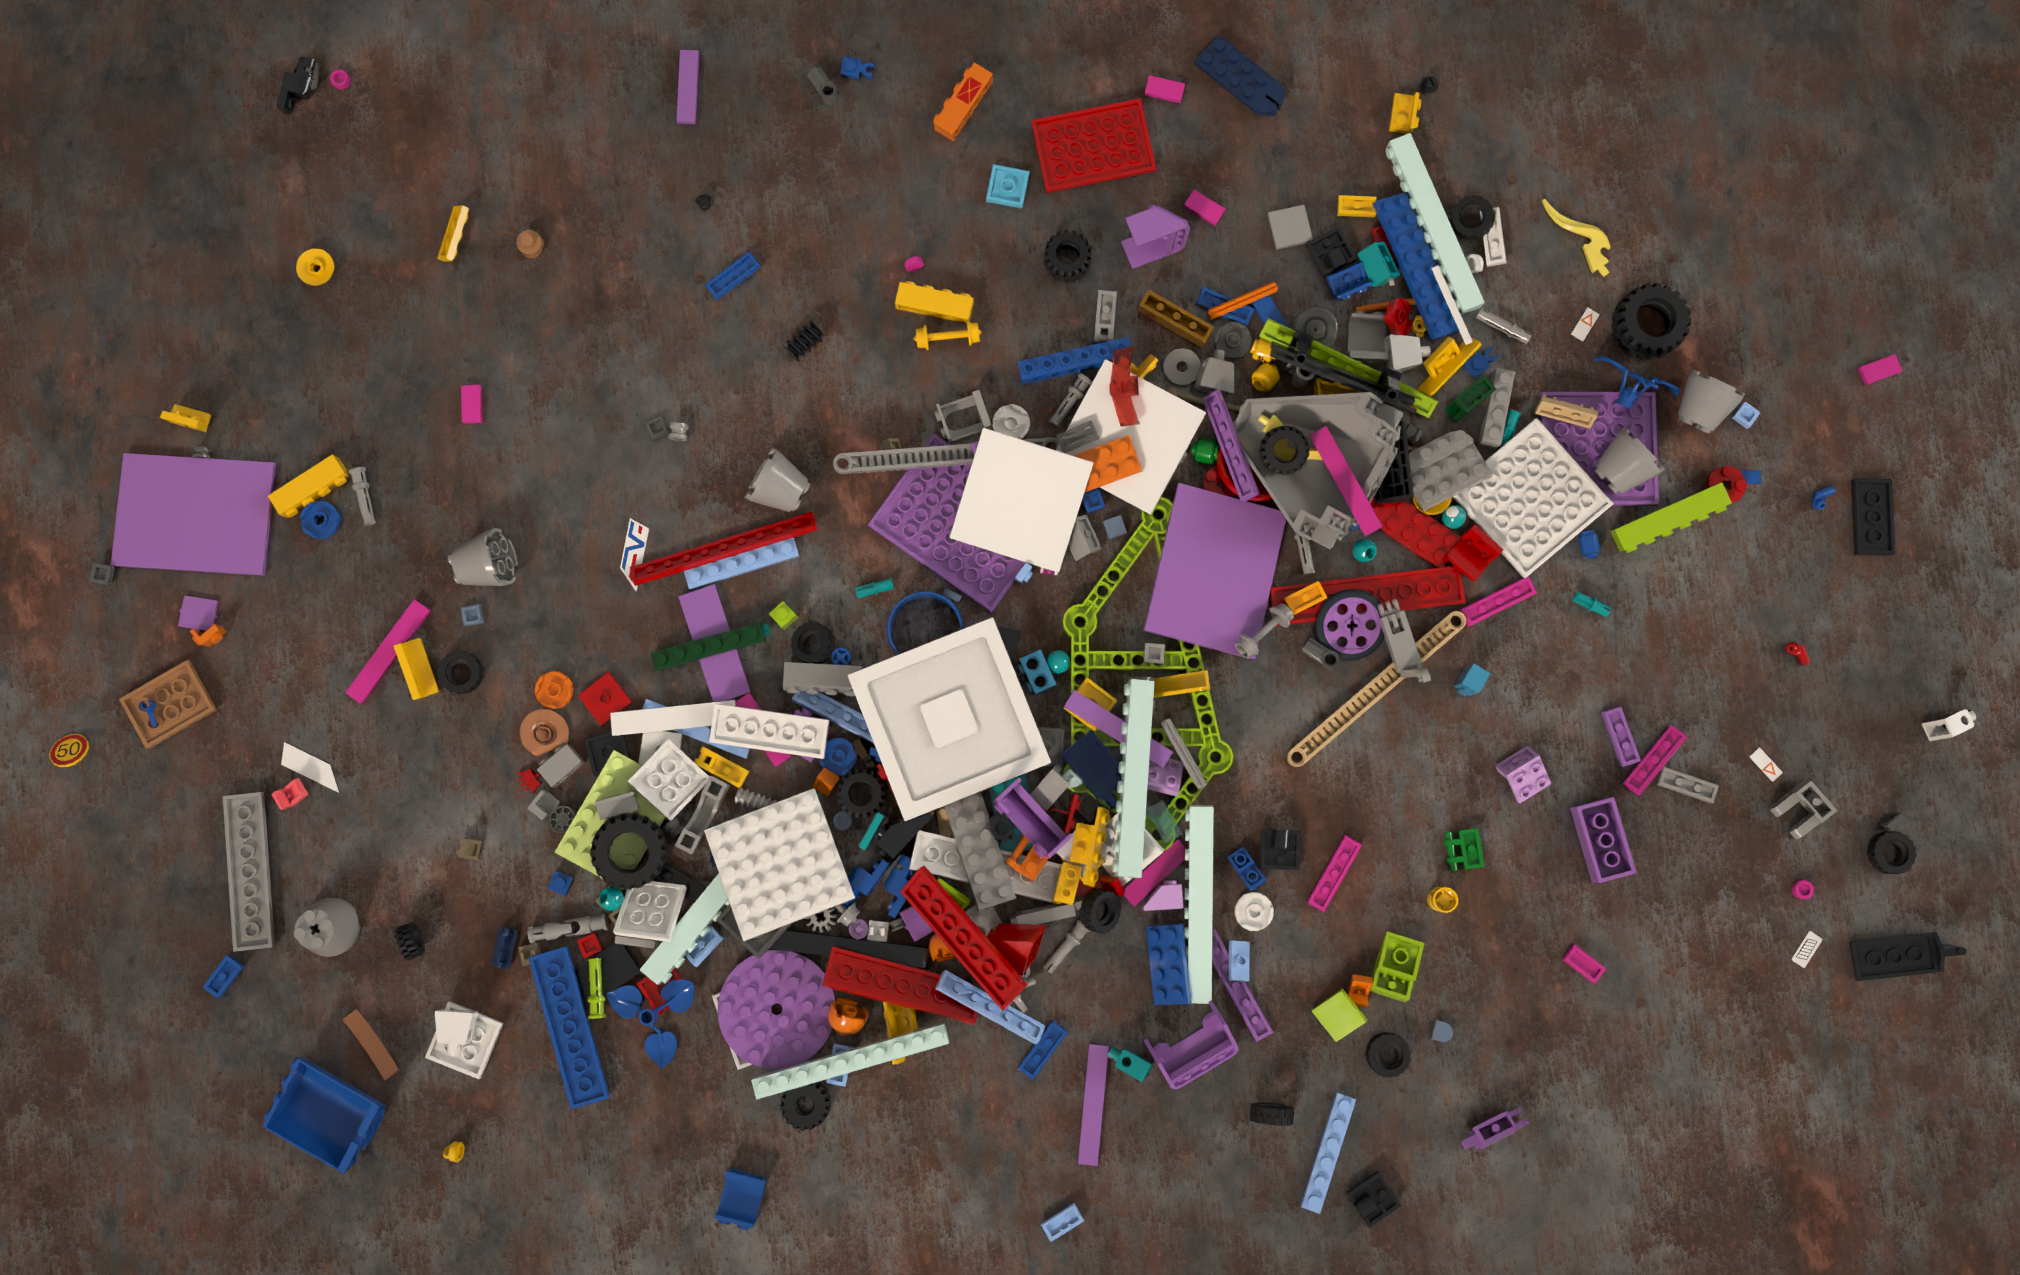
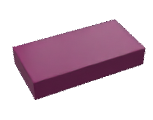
M1149 75L1145 95L1181 104L1185 83Z
M1193 190L1184 204L1186 209L1216 226L1226 210L1196 190Z
M1896 354L1858 368L1864 385L1903 372Z
M481 385L461 386L463 424L483 423Z
M1575 944L1570 947L1562 958L1564 962L1593 984L1598 981L1606 970L1604 966Z

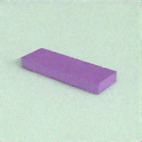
M1619 706L1601 712L1620 766L1624 767L1641 761L1622 707Z

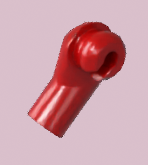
M1789 642L1786 645V651L1797 656L1801 666L1811 663L1805 646L1796 642Z

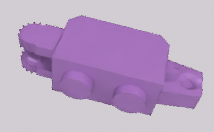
M1521 1107L1509 1113L1505 1111L1472 1128L1467 1133L1469 1138L1461 1142L1464 1150L1475 1146L1476 1150H1482L1514 1134L1517 1129L1529 1123L1528 1119H1522L1516 1124L1512 1120V1117L1518 1116L1523 1112Z

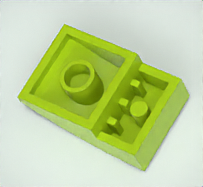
M1387 931L1371 976L1373 984L1370 992L1402 1002L1409 1001L1413 982L1416 981L1424 943Z

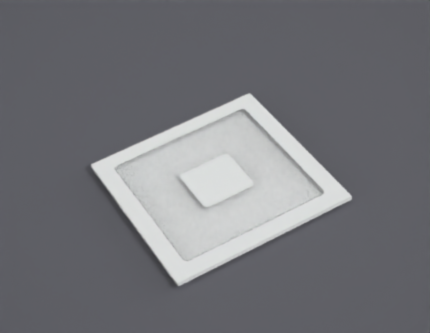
M993 617L847 675L904 821L1051 763Z

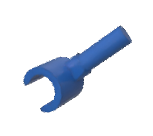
M148 700L149 706L147 707L144 702H141L140 708L148 713L152 727H157L154 716L156 704Z

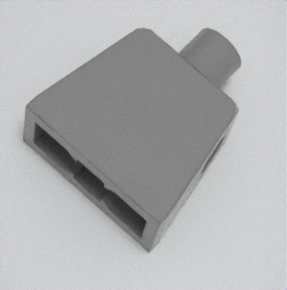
M1214 350L1213 358L1208 357L1202 362L1194 385L1195 390L1207 393L1221 390L1223 397H1228L1234 393V364L1224 361L1225 351Z

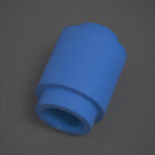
M1589 530L1579 533L1580 538H1578L1582 557L1586 556L1587 559L1598 557V553H1601V548L1595 531Z

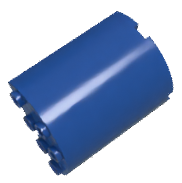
M296 1057L290 1066L292 1068L291 1072L285 1076L281 1083L283 1091H279L274 1096V1104L264 1116L266 1120L262 1127L344 1174L357 1161V1155L361 1148L365 1150L372 1140L384 1117V1107L386 1105L304 1057Z

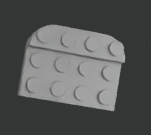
M1465 431L1449 432L1409 453L1413 493L1423 512L1492 477L1491 470L1473 443L1474 440Z

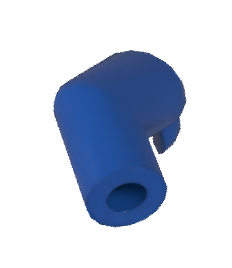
M1832 485L1817 490L1814 493L1812 500L1813 508L1818 510L1825 508V497L1835 494V489Z

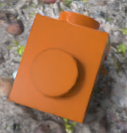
M216 624L204 633L197 629L190 630L194 642L199 646L207 647L221 641L223 635L227 632L223 626Z
M1352 975L1348 987V996L1356 1006L1368 1007V995L1373 984L1372 977Z

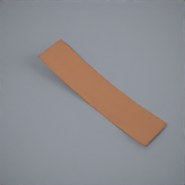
M357 1009L342 1019L366 1050L384 1081L399 1070L378 1036Z

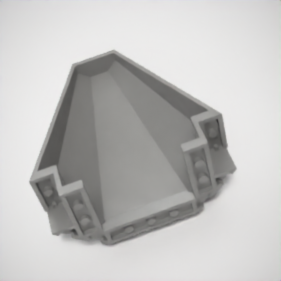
M1372 392L1246 399L1245 403L1240 407L1239 415L1233 424L1248 463L1295 533L1331 549L1336 539L1341 540L1349 533V528L1352 525L1356 527L1358 522L1328 468L1322 460L1307 459V463L1301 467L1302 469L1293 474L1281 475L1270 471L1265 467L1260 458L1259 447L1266 433L1262 431L1265 425L1259 422L1258 419L1262 414L1269 419L1273 415L1277 416L1284 426L1297 428V430L1304 433L1303 435L1307 437L1310 448L1316 447L1309 435L1327 426L1369 503H1371L1397 455L1398 448L1394 446L1395 441L1399 440L1401 426L1398 423L1403 417L1402 411L1384 404V401ZM1291 440L1287 442L1289 448H1296ZM1275 456V458H1276L1277 460H1279V461H1281V462H1287V461L1281 460V459H1279V458H1277V457Z

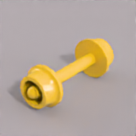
M969 320L967 321L968 330L927 334V327L924 325L922 328L916 329V336L913 339L917 342L918 348H925L926 350H929L928 341L968 337L969 346H972L973 343L980 342L979 335H981L982 331L978 329V322L971 323Z

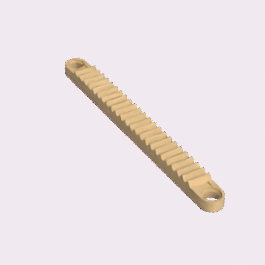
M1454 611L1448 614L1415 642L1422 663L1466 625V617L1462 612ZM1452 616L1460 618L1461 623L1459 626L1452 625ZM1394 663L1389 664L1382 672L1290 749L1286 756L1287 762L1293 767L1304 765L1404 678H1401L1400 673L1396 672ZM1294 752H1299L1302 755V760L1299 763L1293 762L1291 758Z

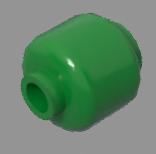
M1200 438L1197 443H1193L1192 454L1195 455L1197 462L1213 464L1217 460L1220 445H1218L1216 440Z

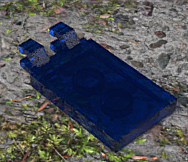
M1091 730L1065 750L1061 756L1097 800L1100 799V801L1104 799L1112 810L1117 803V799L1113 796L1112 792L1117 789L1118 781H1121L1119 763Z

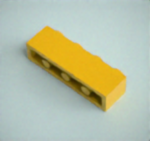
M911 281L899 283L895 300L896 309L967 324L968 320L970 322L974 305V298L967 293H960L959 295L952 293L948 289L935 290L932 286L923 285L921 287Z
M332 454L268 495V498L279 515L290 518L295 516L301 508L315 502V499L328 495L334 487L345 484L351 476L340 458Z

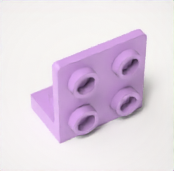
M1529 746L1524 747L1495 765L1497 771L1508 780L1518 803H1522L1551 785L1540 755Z

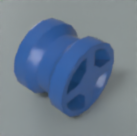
M845 648L835 649L831 656L832 662L835 665H850L852 661L850 652Z

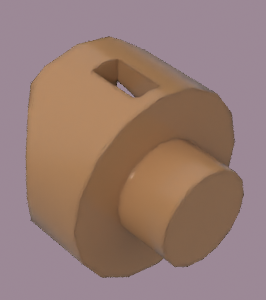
M525 230L517 237L516 244L525 257L534 259L542 252L544 241L537 232Z

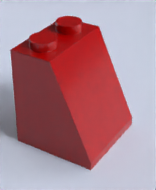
M999 923L994 929H990L987 938L1016 972L1022 976L1037 957L1046 926Z

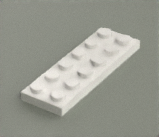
M716 703L714 704L709 742L824 759L830 720Z

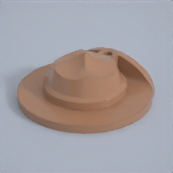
M540 709L533 711L521 723V742L534 756L551 752L562 744L566 745L569 741L567 723L562 716L552 710Z

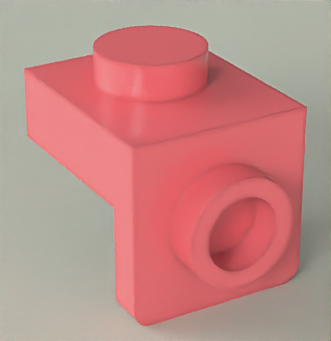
M299 778L291 781L283 789L272 793L275 802L281 810L295 806L309 795Z

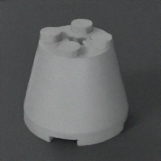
M1691 369L1687 376L1678 410V420L1689 425L1695 423L1696 429L1709 434L1742 401L1745 393L1738 392L1736 388L1718 379L1700 374L1701 372Z
M1626 427L1618 432L1595 464L1597 469L1594 470L1601 479L1606 478L1610 482L1607 486L1614 493L1619 492L1620 494L1658 476L1665 470L1662 465L1655 464L1657 462L1655 456L1634 435L1630 437L1628 435L1630 431Z
M772 448L768 453L770 458L767 457L762 462L749 486L751 491L746 492L744 498L751 502L783 511H794L801 503L800 495L807 492L810 483L808 478L784 455Z
M499 528L481 533L455 548L452 554L448 555V561L452 565L454 580L457 584L505 586L512 584L516 580L514 567L518 566L515 549L511 540L505 539L502 535V530Z
M324 898L311 904L298 918L295 924L294 937L302 946L314 954L332 957L347 952L353 947L359 937L361 926H359L356 910L350 903L339 898Z

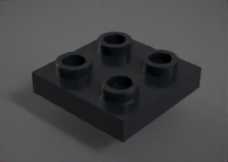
M1340 226L1305 244L1322 277L1357 260Z
M1261 829L1260 868L1299 870L1301 831Z
M1376 1171L1346 1192V1195L1369 1228L1402 1206L1379 1171Z

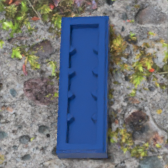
M748 251L707 282L705 287L718 301L760 269L761 265L751 252Z

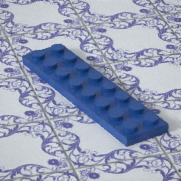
M1407 192L1375 201L1373 207L1431 340L1459 332L1431 269L1437 266L1438 263L1432 257V249L1429 243L1425 241L1422 226L1419 227L1417 215L1409 204Z
M565 946L529 957L570 1108L574 1109L609 1099V1090L569 947Z

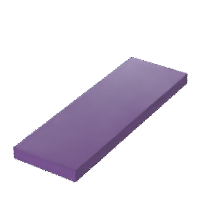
M715 584L678 596L693 641L730 631ZM737 650L699 660L713 702L728 701L751 693Z

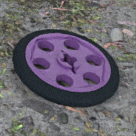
M1357 589L1342 590L1333 594L1323 603L1316 616L1315 630L1319 643L1329 650L1335 651L1341 660H1359L1372 654L1378 649L1385 637L1379 621L1381 617L1377 604H1380L1379 600L1372 594ZM1360 603L1366 605V610L1363 613H1357L1356 607ZM1340 604L1347 606V611L1343 614L1337 612V607ZM1352 619L1356 626H1353L1350 631V628L1347 626V624H1350V621ZM1370 619H1373L1376 623L1373 629H1367L1365 626L1366 622ZM1330 621L1337 622L1335 630H1328L1327 624ZM1359 636H1364L1366 639L1365 644L1362 646L1356 645V639ZM1339 637H1346V644L1342 647L1338 646L1337 639Z

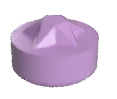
M857 919V922H851L849 933L853 938H864L868 934L869 926L866 921Z

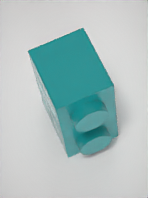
M1384 241L1375 242L1357 254L1359 261L1363 263L1367 279L1372 282L1373 287L1383 286L1400 275Z

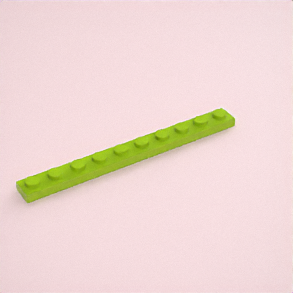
M1267 318L1259 337L1288 347L1295 331ZM1315 340L1312 341L1309 348L1310 356L1377 382L1381 373ZM1399 381L1400 391L1414 396L1416 412L1429 418L1438 400Z

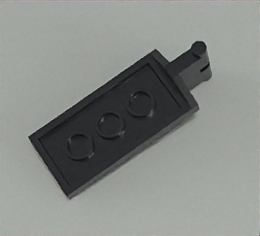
M1937 932L1849 941L1856 981L1944 972L1945 957L1965 955L1967 953V950L1963 947L1950 944L1942 945Z

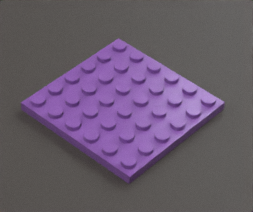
M1620 392L1540 393V399L1543 394H1546L1547 398L1553 399L1555 396L1559 401L1576 405L1583 404V407L1588 409L1592 406L1594 410L1598 411V416L1591 429L1541 415L1540 422L1614 503L1612 506L1659 505L1658 476L1620 494L1619 492L1614 493L1607 486L1610 482L1606 478L1601 479L1594 472L1597 469L1595 464L1618 432L1624 427L1629 429L1630 433L1628 435L1630 437L1633 435L1637 437L1655 456L1657 460L1655 464L1658 465L1656 392H1644L1630 409L1616 403L1621 395Z

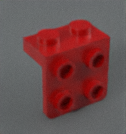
M1474 524L1461 536L1446 555V558L1471 581H1476L1486 567L1504 549Z

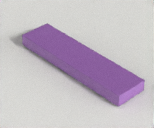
M680 50L677 124H696L699 50Z

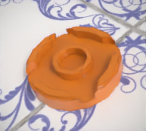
M551 671L539 677L535 684L534 692L542 706L556 710L570 703L574 694V686L571 679L564 673Z

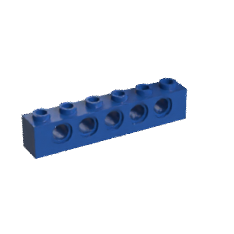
M1129 337L1019 361L1018 372L1021 385L1101 368L1105 359L1113 364H1118L1125 356L1132 361L1133 353Z

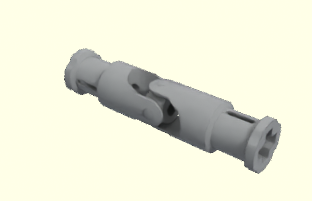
M603 913L602 916L597 917L585 916L565 920L563 924L550 922L545 923L544 926H528V939L532 944L543 939L547 941L555 940L564 934L567 937L590 934L600 929L607 931L609 930V919L607 913ZM571 921L579 923V932L574 933L575 926Z

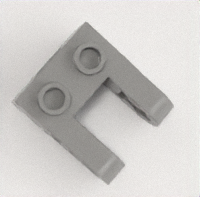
M1808 779L1801 781L1769 808L1775 817L1781 816L1798 802L1807 810L1809 814L1789 829V833L1795 840L1803 837L1819 823H1823L1837 812V809L1816 785Z

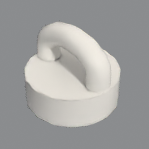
M1470 254L1465 258L1472 273H1478L1483 270L1484 261L1480 255Z

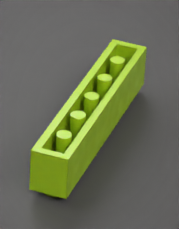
M1719 483L1610 532L1619 551L1626 550L1629 553L1638 549V544L1644 542L1645 545L1656 541L1655 537L1659 535L1666 537L1673 534V529L1680 527L1681 530L1691 526V521L1695 519L1698 522L1709 518L1708 514L1713 511L1716 514L1727 510L1726 506L1732 504L1723 483Z

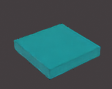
M876 813L859 844L861 849H869L887 817L886 815Z

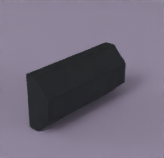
M1399 421L1398 423L1401 426L1399 440L1395 441L1394 446L1398 448L1397 455L1374 496V503L1392 504L1407 501L1414 497L1404 421Z

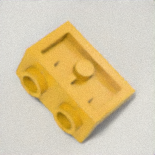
M1415 92L1414 96L1394 94L1389 125L1390 132L1409 134L1412 133L1414 128L1418 127L1419 117H1416L1417 110L1419 111L1421 107L1419 92Z
M175 404L170 412L162 411L160 418L173 424L206 433L211 414Z
M1066 862L1061 864L1051 903L1073 905L1082 867Z

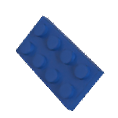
M1183 924L1146 926L1154 1005L1192 1003Z

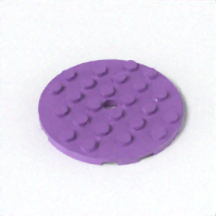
M768 950L760 959L753 955L741 962L726 979L718 1001L719 1026L730 1048L748 1063L767 1069H783L797 1065L816 1054L831 1033L832 1026L828 1021V1012L831 1002L833 1000L835 1002L833 989L822 986L825 973L820 967L804 955L785 950ZM778 1003L782 1006L781 1014L775 1015L772 1012L771 1007L773 1004Z

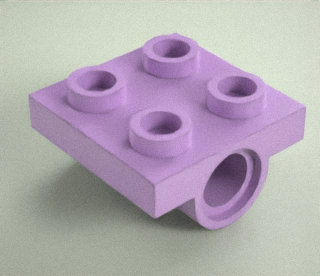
M1169 758L1164 768H1160L1149 761L1147 789L1177 797L1183 773V762Z

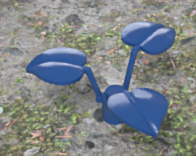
M1597 356L1593 360L1612 363L1623 372L1622 384L1619 390L1621 395L1616 403L1627 409H1630L1633 403L1650 386L1658 389L1659 386L1657 384H1661L1669 389L1674 397L1680 393V389L1667 381L1653 376L1649 380L1631 371L1628 375L1638 381L1633 388L1627 386L1624 389L1628 372L1627 368L1606 356ZM1642 382L1644 388L1637 394L1638 391L1636 389Z
M679 979L667 983L661 991V997L666 1003L656 1009L648 1008L643 1010L642 1006H640L643 996L635 986L626 985L608 992V1001L619 1016L625 1019L634 1018L639 1009L640 1023L645 1026L649 1025L650 1028L658 1032V1034H651L645 1041L647 1055L660 1068L669 1064L677 1050V1039L672 1032L662 1033L654 1023L658 1020V1012L668 1005L672 1011L677 1013L684 1012L691 1007L694 1000L693 982Z

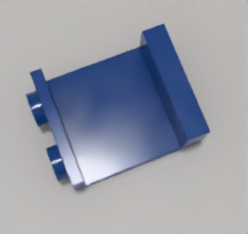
M729 1168L726 1171L723 1193L714 1218L718 1219V1222L721 1224L730 1225V1223H734L740 1229L749 1230L756 1223L767 1177Z

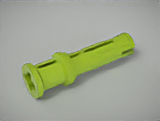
M601 958L588 959L590 975V997L588 999L590 1015L588 1019L606 1018V1014H604L605 997L602 996Z

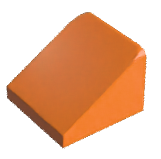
M823 768L816 777L812 787L829 797L839 777L828 769Z

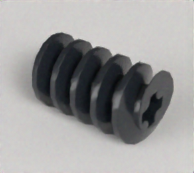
M812 320L809 321L811 328L806 325L803 326L805 333L801 330L797 331L799 338L793 335V342L786 340L787 347L783 345L797 362L800 361L799 354L803 357L806 356L804 350L811 352L810 345L817 347L816 340L821 343L823 342L821 336H824V334Z

